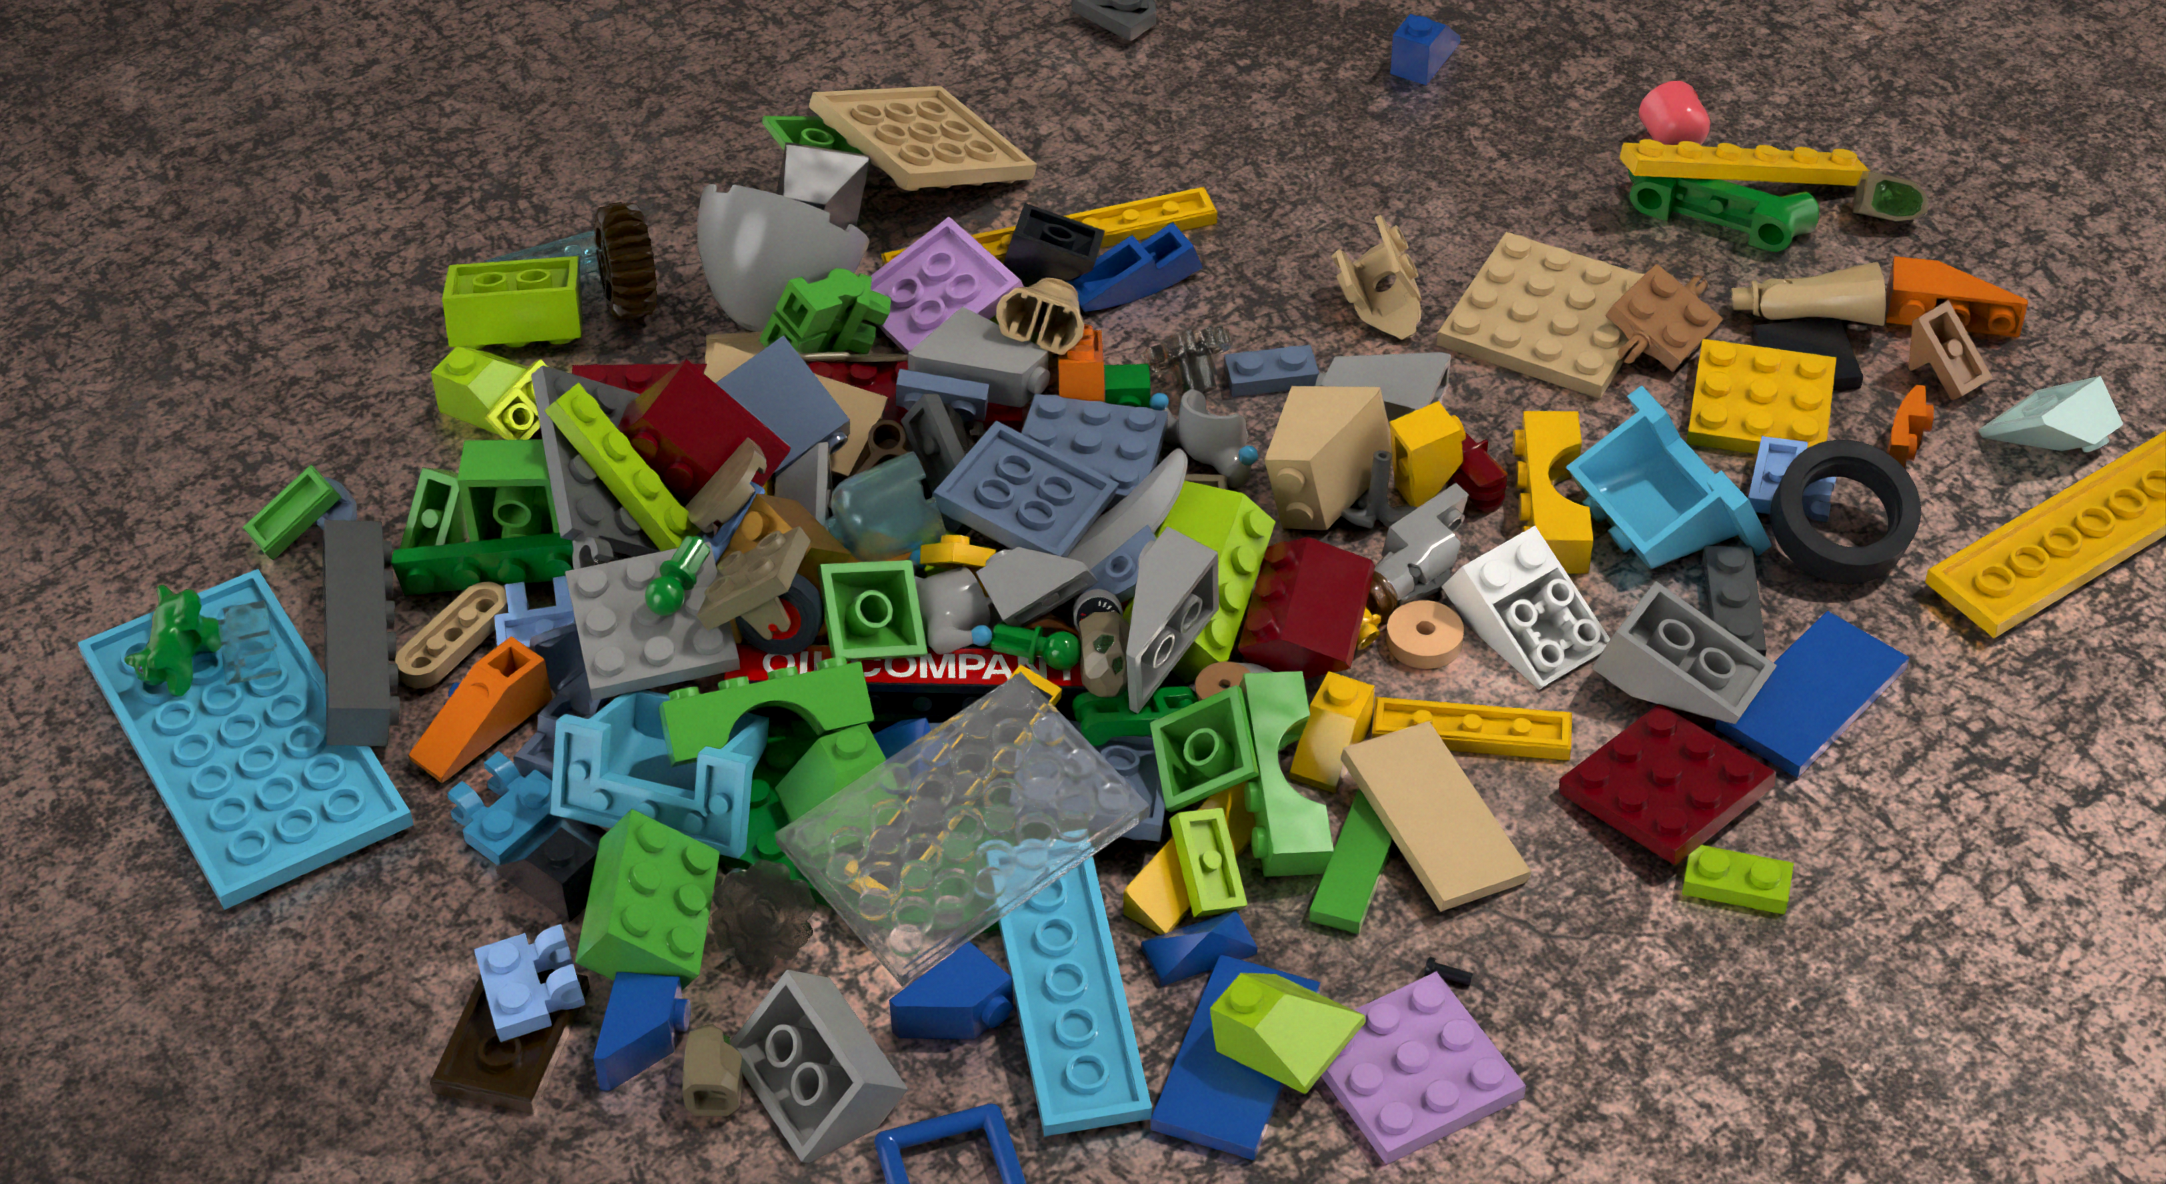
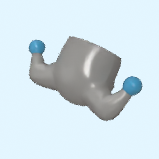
M1194 389L1184 393L1180 402L1178 419L1167 408L1169 404L1167 395L1156 393L1150 398L1149 405L1153 410L1168 412L1165 442L1184 448L1198 462L1212 465L1219 475L1227 477L1228 486L1240 488L1249 481L1252 464L1258 460V452L1253 446L1246 445L1249 434L1246 429V420L1243 416L1237 413L1228 416H1217L1210 413L1206 409L1205 396Z
M920 549L914 550L910 554L909 560H912L926 646L931 647L937 654H949L971 644L978 646L987 645L992 639V632L987 627L991 621L989 607L982 588L973 573L965 566H960L931 575L925 579L915 576L917 570H922L927 565L920 564Z

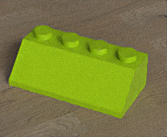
M1184 480L1177 500L1154 534L1158 539L1168 526L1218 552L1219 588L1218 611L1171 670L1182 681L1187 683L1195 680L1205 667L1217 662H1228L1276 521L1244 493ZM1134 597L1129 599L1123 614V618L1129 623V626L1131 624Z

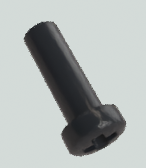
M1434 957L1428 958L1424 969V977L1437 972L1441 978L1470 986L1473 973L1437 963Z

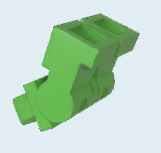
M842 268L833 269L829 272L826 279L810 284L802 276L788 281L775 307L777 311L772 313L759 341L766 348L782 336H785L797 353L845 352L846 349L862 354L869 353L875 339L876 327L861 323V321L864 319L878 325H884L890 313L891 298L871 290L872 277L859 273L857 276L853 272Z

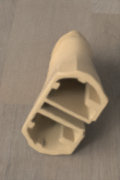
M1879 262L1811 277L1768 279L1761 284H1757V280H1752L1751 287L1732 288L1733 310H1752L1753 315L1766 317L1769 320L1827 317L1884 326L1886 309L1885 280Z
M1044 278L1029 287H1017L1010 293L1002 296L996 306L997 321L1001 334L1020 342H1029L1033 333L1036 332L1039 333L1036 344L1041 349L1064 355L1083 336L1084 321L1080 314L1078 293L1071 284L1063 280Z

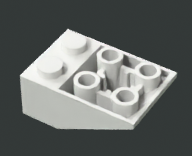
M1536 526L1465 564L1441 586L1466 625L1539 690L1600 655L1611 640Z

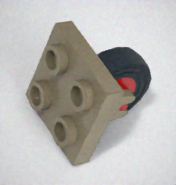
M798 526L784 534L781 531L772 532L763 538L756 548L744 554L741 551H735L718 564V573L713 583L705 590L706 598L697 614L698 619L708 631L735 618L742 636L754 647L769 654L785 656L802 652L816 640L824 622V608L818 589L804 576L797 574V570L811 541L802 528Z

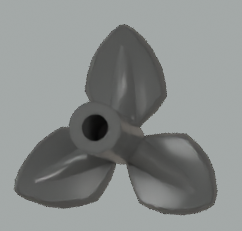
M1384 450L1374 452L1370 487L1355 501L1361 509L1345 508L1341 512V516L1349 522L1358 526L1373 528L1375 520L1379 519L1385 526L1390 527L1418 508L1414 506L1390 507L1388 504L1387 494L1392 460L1390 452Z

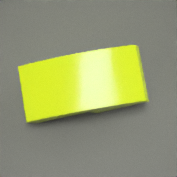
M541 359L535 361L519 377L485 417L505 440H529L540 428L531 374L542 365L547 366Z

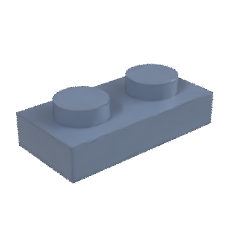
M1311 345L1224 354V371L1232 397L1288 391L1291 389V386H1315L1320 374Z
M899 369L896 383V406L905 407L909 411L923 394H939L950 417L959 421H972L973 419L985 421L989 384Z

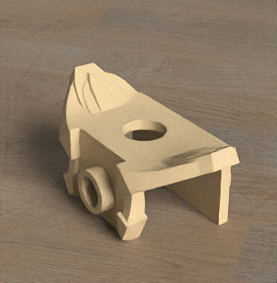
M1380 214L1375 219L1383 239L1382 243L1369 249L1354 263L1351 262L1347 254L1341 249L1336 251L1331 257L1342 271L1336 275L1339 285L1348 302L1354 303L1360 319L1385 333L1405 341L1417 334L1416 325L1421 318L1419 301L1422 298L1414 279L1419 274L1410 256L1404 251L1409 247L1401 230L1397 225L1390 228ZM1388 275L1396 276V281L1391 288L1383 292L1376 291V285L1383 277Z

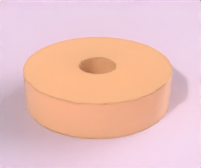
M1429 600L1408 602L1395 609L1388 619L1387 647L1398 661L1407 666L1418 669L1440 668L1453 662L1462 650L1464 638L1463 622L1453 609L1442 603Z

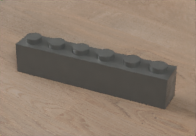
M324 520L322 567L327 745L388 746L389 726L399 725V696H390V693H397L398 664H389L388 662L395 661L396 632H387V629L394 630L395 602L386 601V599H392L393 570H384L391 569L392 541L383 540L381 521Z

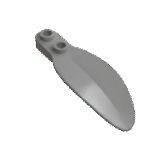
M1177 448L1171 452L1133 491L1099 517L1066 558L1083 561L1091 570L1147 524L1155 532L1170 512L1182 489L1188 464L1184 451ZM986 598L991 619L987 627L993 632L994 627L1003 620L991 598Z

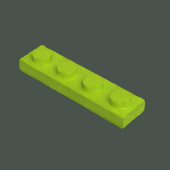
M579 382L544 410L660 551L676 549L685 537H695L701 531L690 521L688 517L689 512L678 503L661 482L657 473L649 468L631 446L628 438L616 428L601 410L595 398L589 395Z

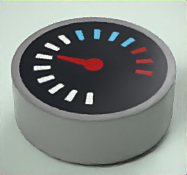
M1094 589L1082 594L1076 601L1073 610L1074 623L1078 632L1079 622L1094 612H1118L1123 617L1122 607L1118 598L1111 592L1102 589ZM1099 637L1098 639L1103 641L1109 638Z

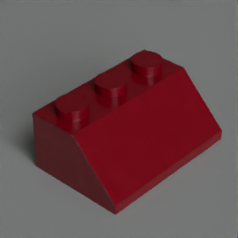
M687 359L629 403L617 428L628 438L631 446L649 468L657 473L661 481L688 503L747 437L761 447L766 458L767 467L765 473L760 474L756 471L751 480L761 487L768 481L791 449L787 443ZM718 519L713 522L717 527L722 523Z
M1310 537L1288 542L1282 541L1267 546L1238 647L1246 661L1266 667L1273 672L1302 671L1304 679L1325 675L1328 671L1334 673L1351 669L1375 570L1373 561Z

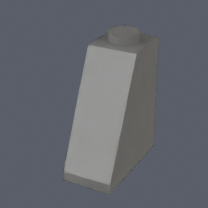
M963 306L908 352V370L989 384V403L1021 408L1035 394H1041L1046 389L1050 380V372L1048 371L1049 351L1041 349L1039 345L1031 341H1024L1023 343L1002 335L998 324Z
M1432 352L1336 356L1327 373L1320 372L1315 386L1380 387L1389 423L1434 402L1439 401L1441 403L1448 388L1451 354Z

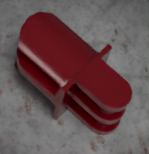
M1465 432L1466 439L1462 441L1463 462L1447 481L1446 489L1457 483L1469 494L1468 498L1478 509L1487 513L1496 512L1502 507L1506 496L1505 490L1508 473L1487 453V439L1476 443Z

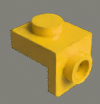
M942 535L940 543L921 545L920 564L945 569L965 566L979 582L985 598H990L976 572L986 566V561L996 553V549L969 545L970 537L962 535Z

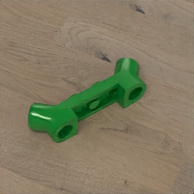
M1628 169L1629 178L1634 184L1629 193L1630 201L1639 212L1665 221L1669 219L1672 212L1745 232L1749 234L1748 245L1767 251L1778 252L1786 249L1793 237L1812 233L1819 221V205L1816 199L1806 191L1779 197L1724 180L1634 176Z

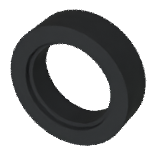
M1830 440L1807 448L1790 463L1774 493L1771 502L1770 519L1772 530L1779 546L1799 568L1825 581L1839 584H1858L1881 577L1899 562L1918 530L1921 519V502L1918 490L1911 476L1892 456L1877 447L1863 442ZM1827 477H1844L1862 483L1871 489L1884 505L1888 517L1886 536L1876 543L1863 547H1847L1827 540L1810 525L1805 516L1802 505L1803 490L1811 483Z

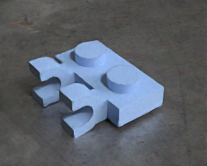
M1761 437L1748 496L1755 512L1770 514L1771 502L1783 475L1797 455L1807 449L1808 442ZM1836 477L1817 480L1803 490L1802 505L1807 517L1816 521L1828 522L1831 503L1828 502H1830L1832 491L1835 488Z
M566 576L553 578L556 606L532 610L529 609L524 582L505 584L508 613L494 615L497 646L512 636L530 649V639L533 636L571 624L574 621L575 616Z
M561 924L542 931L536 937L535 943L532 944L528 943L526 934L523 933L474 949L500 1042L552 1026L549 1016L551 1012L561 1009H574L586 1005ZM554 969L555 971L549 975L546 983L540 984L537 973Z

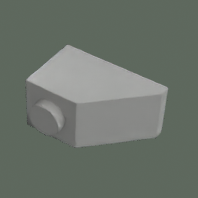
M1016 547L1013 550L1006 549L995 553L986 561V566L976 572L1002 620L1007 625L1020 628L1098 583L1095 575L1083 561L1022 547Z

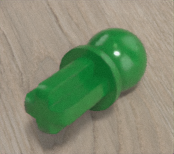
M698 536L685 537L671 560L664 561L659 568L661 577L652 580L645 591V601L652 612L661 616H669L681 609L685 600L684 590H692L697 583L695 576L710 554V547L704 543V539Z
M1002 623L997 624L992 632L991 649L993 651L1028 658V663L1031 665H1035L1038 656H1041L1051 668L1065 671L1073 668L1081 657L1080 642L1069 632H1055L1046 638L1042 637V626H1036L1035 630H1029Z

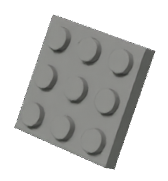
M705 542L710 547V554L695 576L697 580L695 587L692 590H684L685 600L683 606L678 612L669 616L657 615L649 609L645 601V591L652 580L661 577L659 571L661 564L664 561L671 560L678 548L565 571L592 701L740 669L730 621L708 631L697 617L706 598L704 592L713 583L718 573L710 542Z

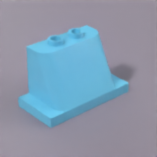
M1642 385L1627 396L1636 413L1566 466L1571 477L1586 496L1582 503L1584 506L1590 507V515L1597 523H1601L1606 519L1612 526L1608 533L1624 553L1632 549L1650 569L1702 550L1705 546H1712L1735 536H1738L1748 547H1752V551L1757 557L1772 546L1749 499L1722 470L1715 474L1680 437L1667 411Z
M649 690L619 695L589 719L564 714L556 720L550 814L612 828L628 811L634 809L720 851V855L738 859L746 852L752 774L767 745L769 717L746 713L735 722L729 734L728 742L723 748L717 749L706 746L698 753L696 763L672 768L658 711L662 702L670 701L667 694Z

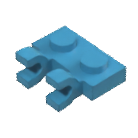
M499 751L484 762L485 769L494 775L487 781L488 788L502 796L489 808L486 807L479 795L463 781L447 792L448 799L457 805L450 811L451 817L458 823L466 826L463 829L465 842L496 865L501 863L555 816L550 814L552 781L536 769L525 778L522 777L512 761Z

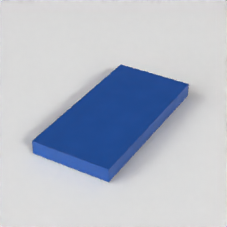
M1826 611L1774 662L1777 665L1737 723L1733 724L1717 719L1715 729L1794 777L1799 778L1907 669L1910 657L1833 613Z
M1220 954L1152 1114L1151 1130L1255 1161L1284 1084L1216 1051L1210 1007L1240 973L1277 974L1320 994L1321 982Z

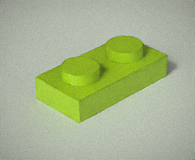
M1223 808L1179 812L1170 818L1169 821L1193 917L1225 914L1234 910L1239 912L1248 906Z
M1700 845L1688 856L1682 895L1785 915L1794 863Z

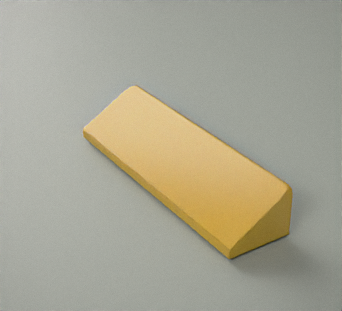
M1248 780L1209 796L1197 809L1198 811L1223 808L1236 859L1251 843L1252 829L1256 827L1253 812L1246 811L1244 803V787ZM1174 837L1163 846L1123 892V914L1159 935L1171 932L1191 910Z

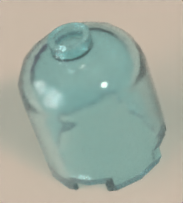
M914 451L902 454L843 480L832 493L831 507L833 517L825 519L828 530L841 544L844 543L851 556L860 562L886 561L918 550L921 545L938 543L941 541V536L946 535L935 497L928 500L924 498V490L920 480L926 478V475Z

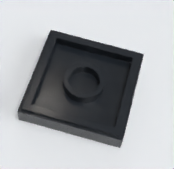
M1825 318L1753 325L1751 337L1755 346L1836 357L1833 390L1861 388L1863 374L1840 319Z

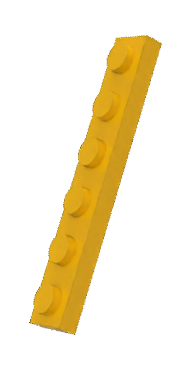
M1643 139L1639 143H1623L1619 157L1634 176L1857 186L1863 171H1870L1857 158L1856 153L1840 148L1834 149L1832 153L1817 152L1808 147H1796L1794 151L1779 150L1769 145H1758L1756 149H1746L1730 143H1720L1717 147H1705L1691 141H1681L1678 145H1664L1655 140Z

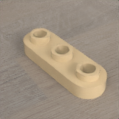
M481 582L468 587L397 652L395 663L398 664V675L402 683L412 688H426L438 683L494 632V615L508 613L506 590L504 587L493 582Z

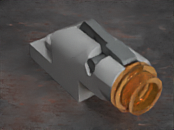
M1457 483L1389 527L1381 553L1383 558L1375 566L1366 608L1372 615L1392 614L1401 605L1421 600L1442 591L1443 588L1441 586L1451 578L1450 572L1453 570L1461 546L1454 532L1464 521L1463 511L1469 496Z

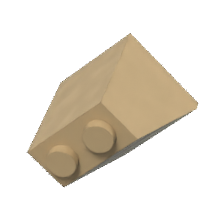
M1291 386L1264 459L1282 529L1327 530L1341 516V512L1345 508H1349L1370 487L1374 452L1384 450L1392 454L1390 428L1380 387Z

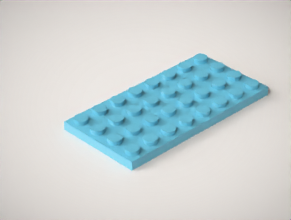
M259 569L197 593L202 604L199 614L218 620L223 629V644L215 653L204 651L194 655L192 659L193 680L190 689L181 697H175L169 693L167 682L153 686L145 683L144 680L138 679L134 667L127 665L124 661L126 656L144 650L150 638L152 616L155 611L78 642L84 661L224 910L414 825L409 808L370 746L327 745L325 674Z

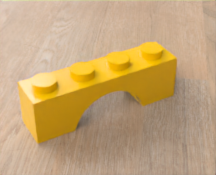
M1523 411L1522 428L1514 429L1513 456L1521 457V461L1516 462V488L1524 489V493L1519 495V520L1527 521L1528 526H1523L1522 532L1536 526L1566 573L1589 574L1593 547L1590 507L1566 499L1554 488L1559 482L1572 478L1566 466L1581 454L1582 438L1578 411Z

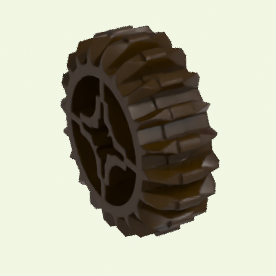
M633 202L609 203V206L598 207L594 216V242L597 268L603 288V296L606 298V305L610 313L617 320L640 319L642 316L652 315L657 305L656 299L658 295L656 286L658 284L655 273L654 253L652 252L648 225L645 224L644 215L637 204Z

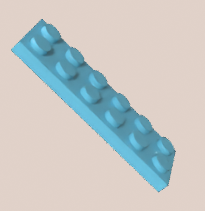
M1082 838L986 853L988 876L1008 970L1012 977V988L1044 1137L1151 1119L1152 1105L1089 839Z

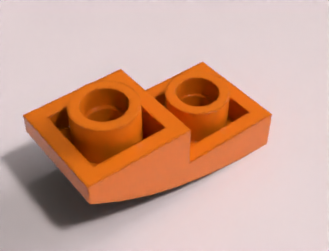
M1916 385L1906 395L1897 410L1893 422L1887 454L1896 459L1904 468L1906 461H1914L1916 449L1919 450L1923 431L1931 432L1934 406L1926 404L1925 386Z

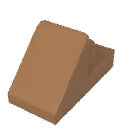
M1949 300L1913 320L1909 356L1910 371L1930 362L1952 401L1964 396L1993 378Z

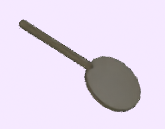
M798 353L804 362H883L908 360V354Z

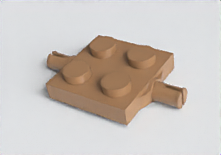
M1656 263L1612 305L1605 315L1622 329L1629 339L1619 349V358L1622 360L1630 352L1624 360L1625 363L1630 364L1644 352L1656 358L1674 372L1701 345L1702 339H1707L1723 321L1721 316L1698 298L1707 290V280L1704 279L1696 287L1703 276L1695 275L1683 286Z

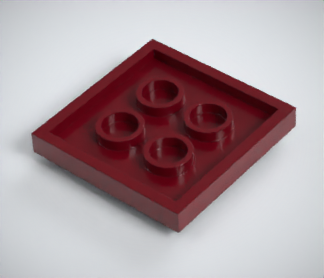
M1657 704L1559 779V794L1668 862L1676 865L1775 787L1776 771L1665 706Z

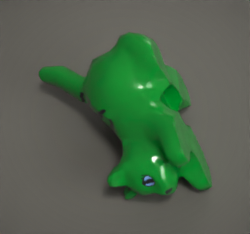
M159 585L156 590L158 606L152 616V630L149 641L144 650L126 656L124 661L127 665L134 667L138 679L144 680L145 683L153 686L167 682L169 693L172 696L181 697L190 689L193 680L192 659L194 655L198 652L215 653L223 644V629L216 618L204 617L199 614L202 607L201 599L194 590L185 589L178 594H173L167 586Z

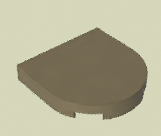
M749 437L745 439L685 506L689 512L688 517L690 521L703 532L713 531L714 526L711 523L717 519L722 523L728 522L754 493L755 489L749 483L756 471L760 474H764L766 471V458L761 447Z

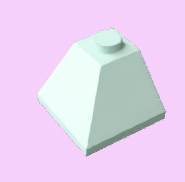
M2101 376L2036 390L1978 431L1981 437L1986 439L2057 451L2082 448L2083 452H2090L2106 445L2110 441L2108 435L2124 424Z

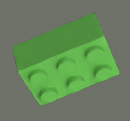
M543 439L464 440L457 482L470 542L559 532Z
M634 809L628 811L600 839L575 963L613 981L617 971L680 977L681 989H685L700 974L720 851Z

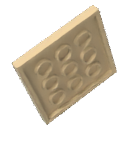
M941 86L812 93L809 108L823 119V123L834 128L845 137L846 142L850 146L859 149L865 155H869L871 164L885 171L895 180V184L902 189L917 191L923 187L950 188L952 185L962 184L981 186L983 183L989 182L1011 184L1015 180L1034 178L1038 164Z
M1506 231L1439 329L1437 345L1601 399L1627 357L1626 355L1621 360L1618 351L1629 341L1622 329L1605 315L1612 305L1645 274L1636 273L1604 261L1595 260Z

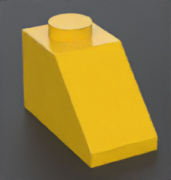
M1439 401L1389 422L1394 485L1410 506L1420 507L1435 497L1463 462L1462 441L1466 439L1464 427L1460 419L1456 415L1450 416Z
M1328 671L1310 704V717L1296 749L1290 769V779L1336 794L1348 771L1340 759L1343 748L1363 742L1372 726L1374 685Z

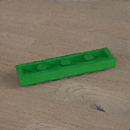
M558 532L393 550L391 565L404 596L465 590L481 582H493L504 586L505 584L519 582L552 581L554 577L566 576L565 571L574 570V549L572 540L560 538V533Z

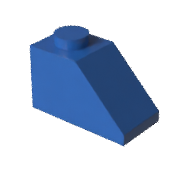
M1410 14L1393 34L1390 74L1427 86L1461 42V36L1445 24L1432 21L1424 16Z
M968 941L889 1000L892 1033L898 1038L974 1040L990 1027L995 1028L1001 1025L1007 1019L1010 1012L1014 1010L1012 977Z
M616 972L593 1057L600 1090H613L675 1051L679 1031H687L691 1015V1003L689 999H683L680 977Z

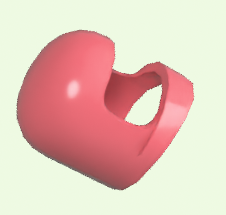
M1669 81L1660 84L1646 95L1639 107V118L1653 140L1664 145H1678L1681 141H1691L1702 145L1710 132V117L1699 101L1698 94L1694 88L1683 81Z

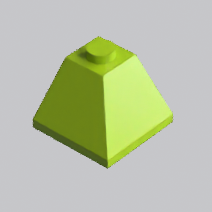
M456 346L431 371L438 410L440 413L500 435L485 417L529 367L489 352Z
M1240 973L1210 1007L1217 1052L1304 1094L1310 1090L1366 1023L1364 1014L1277 974Z

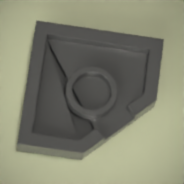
M1071 0L1073 12L1130 42L1156 24V3L1154 0Z

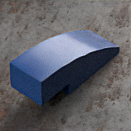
M1172 222L1142 243H1139L1133 235L1129 236L1099 256L1092 271L1069 280L1067 283L1076 289L1079 306L1086 312L1107 309L1150 296L1182 281L1202 269L1203 266L1193 244Z

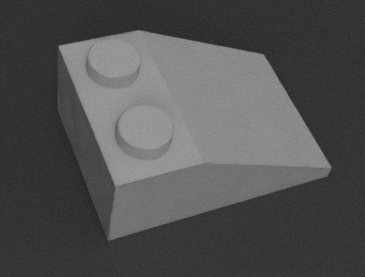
M1168 526L1156 541L1150 540L1144 546L1138 559L1139 570L1126 651L1129 709L1137 714L1219 609L1218 552Z
M1655 581L1617 629L1592 666V669L1631 697L1736 724L1777 665Z

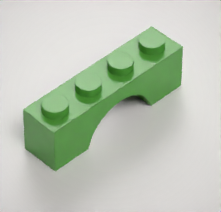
M845 656L835 657L817 662L818 670L798 674L796 666L786 667L768 672L769 680L749 684L748 677L745 676L721 681L718 683L719 690L700 694L698 687L683 688L668 693L670 701L662 702L658 711L671 768L696 763L698 753L706 746L717 749L723 748L728 742L729 734L735 722L746 713L759 708L779 707L790 710L805 719L818 737L833 734L865 722L869 725L874 721L861 661L847 664Z
M1303 672L1244 673L1239 687L1243 693L1259 775L1249 779L1244 787L1245 808L1247 812H1253L1256 826L1252 829L1251 835L1253 856L1261 858L1264 877L1324 874L1334 852L1326 805L1312 801L1294 790L1283 776L1278 762V752L1287 745L1300 740L1310 717Z

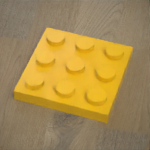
M1702 339L1686 443L1758 454L1762 436L1808 442L1807 448L1827 441L1836 357Z

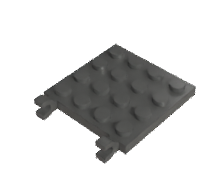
M542 365L531 374L560 538L572 540L574 549L573 568L579 569L594 566V559L609 562L614 558L613 551L635 557L661 552L544 411L579 382L587 393L595 398L601 410L618 428L626 406L641 394ZM663 483L678 503L685 508L688 502ZM701 530L696 535L702 538L705 534L711 539L715 536L714 530L707 533Z

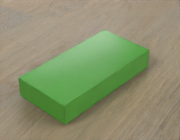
M311 464L244 525L243 529L269 558L274 560L331 508L341 496Z

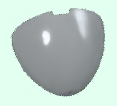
M709 184L703 188L697 218V248L704 275L714 298L726 315L739 326L750 331L763 332L772 313L777 311L775 307L789 280L802 276L810 284L826 279L829 272L836 268L846 269L855 273L867 250L870 240L866 234L852 224H849L847 229L843 230L830 223V213L782 195L739 185H732L728 193L716 192L717 185Z

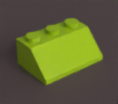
M579 256L449 265L442 297L449 348L461 346L478 350L492 344L522 347L534 341L565 344L575 338H581L583 311Z

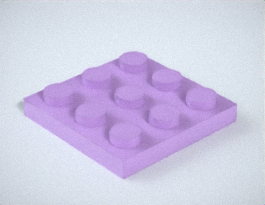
M948 217L870 276L872 277L871 290L891 298L890 313L884 325L874 324L905 354H908L962 306L989 320L997 314L996 306L1002 296L1010 293L1017 287L1024 286L1016 275L953 219Z
M1437 972L1355 1009V1011L1365 1015L1366 1023L1321 1075L1386 1165L1523 1099L1526 1088L1524 1082Z

